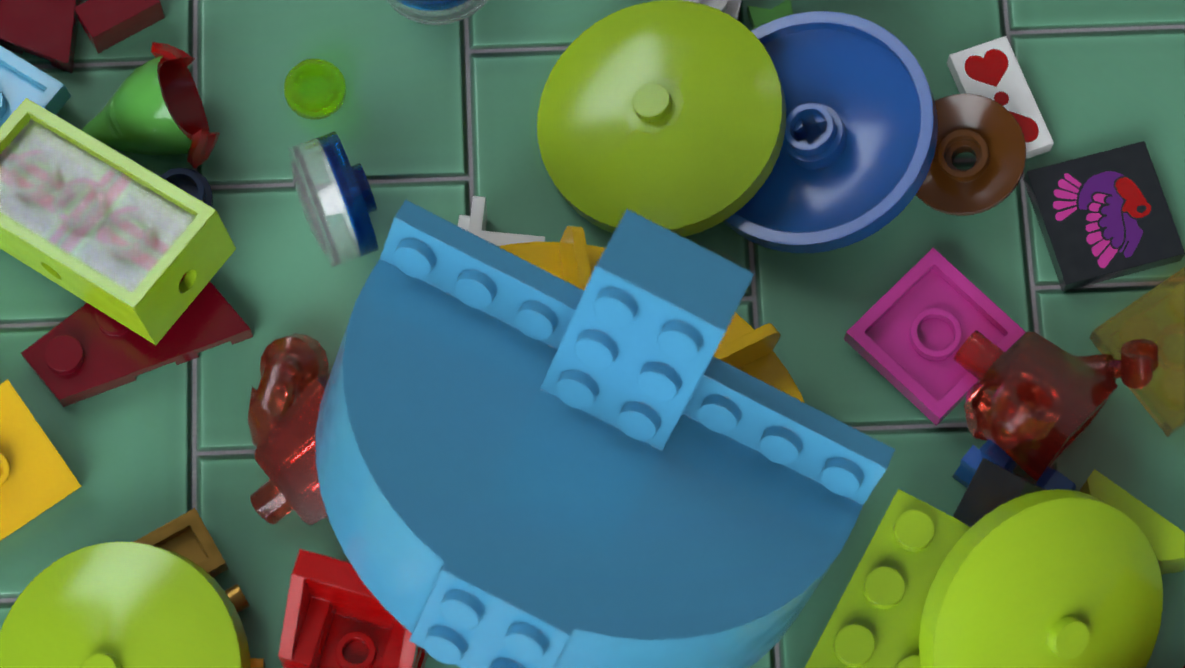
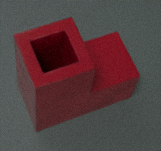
M87 0L74 7L82 28L98 54L165 18L160 0Z

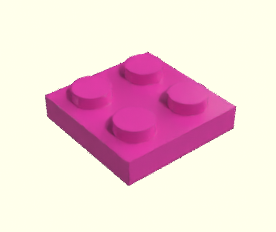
M932 248L846 331L844 340L937 426L1023 341L1026 332L935 248Z

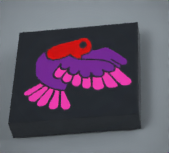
M1145 141L1026 171L1023 180L1062 292L1179 262L1184 257L1185 251Z

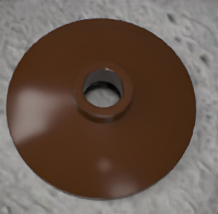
M953 94L935 100L938 120L937 144L929 172L915 196L936 211L956 216L975 215L996 207L1015 190L1025 169L1026 144L1021 127L1005 107L981 95ZM962 152H969L975 155L976 162L970 169L960 170L953 165L955 157Z

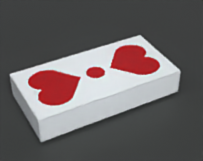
M1006 36L949 55L947 65L960 94H976L990 98L1005 107L1017 120L1025 139L1026 159L1051 151L1054 144L1053 139Z

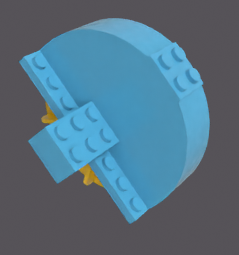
M408 200L404 201L395 215L380 259L368 276L354 304L320 403L316 427V467L320 492L330 524L344 554L363 583L382 606L412 633L410 642L424 648L437 661L445 664H455L461 668L751 667L781 640L805 607L845 545L864 503L887 470L895 449L804 402L788 370L773 351L780 338L778 330L771 323L754 330L750 324L736 313L754 273L628 209L606 248L587 245L584 229L579 226H567L560 242L535 241L496 246Z

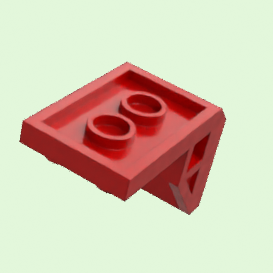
M304 549L299 550L291 574L278 653L283 668H424L428 656L426 650L409 641L412 633L382 606L363 583L351 563Z

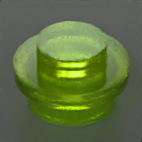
M307 59L293 67L286 76L284 95L288 106L297 115L312 120L323 119L334 114L342 106L346 96V84L341 71L332 63L321 59Z

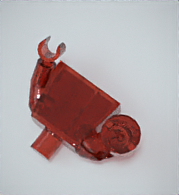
M976 330L963 343L953 358L955 362L980 380V382L968 390L964 404L966 421L971 435L974 438L985 441L990 440L997 444L1036 481L1090 426L1117 389L1116 378H1121L1122 383L1129 388H1144L1152 380L1153 371L1159 365L1158 345L1151 340L1135 339L1124 343L1121 346V360H1114L1112 354L1087 356L1070 354L1036 332L1029 331L1005 352Z
M295 333L275 339L265 348L260 361L261 379L257 390L252 386L247 422L252 443L257 447L254 457L255 461L270 479L251 494L250 501L261 518L271 524H277L293 509L303 522L309 526L323 519L330 523L321 496L316 467V427L320 403L330 373H328L329 362L326 352L319 342L304 334Z

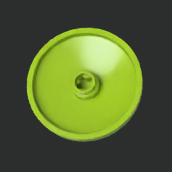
M681 0L651 1L623 8L604 17L582 32L563 52L551 70L540 98L537 116V135L541 157L558 191L579 215L590 223L613 234L627 209L681 237L700 233L728 219L751 200L767 180L779 157L786 129V103L781 80L770 55L759 39L745 25L729 14L704 4Z
M1062 489L1042 490L1014 498L998 506L976 522L958 540L946 556L931 584L920 625L919 654L921 668H1146L1157 641L1163 611L1162 576L1153 547L1139 526L1126 514L1086 493Z
M116 541L99 543L71 552L53 562L40 572L18 596L0 630V668H251L250 652L242 621L235 606L217 581L203 568L180 554L157 546L136 542Z

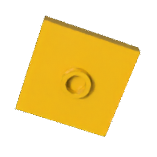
M8 379L0 384V541L82 487Z

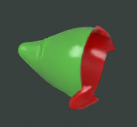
M152 42L151 52L155 58L135 69L120 85L105 107L83 127L82 131L115 150L158 156L188 154L187 161L195 169L209 158L220 132H209L204 106L194 79L188 69V66L195 59L185 51L169 44Z

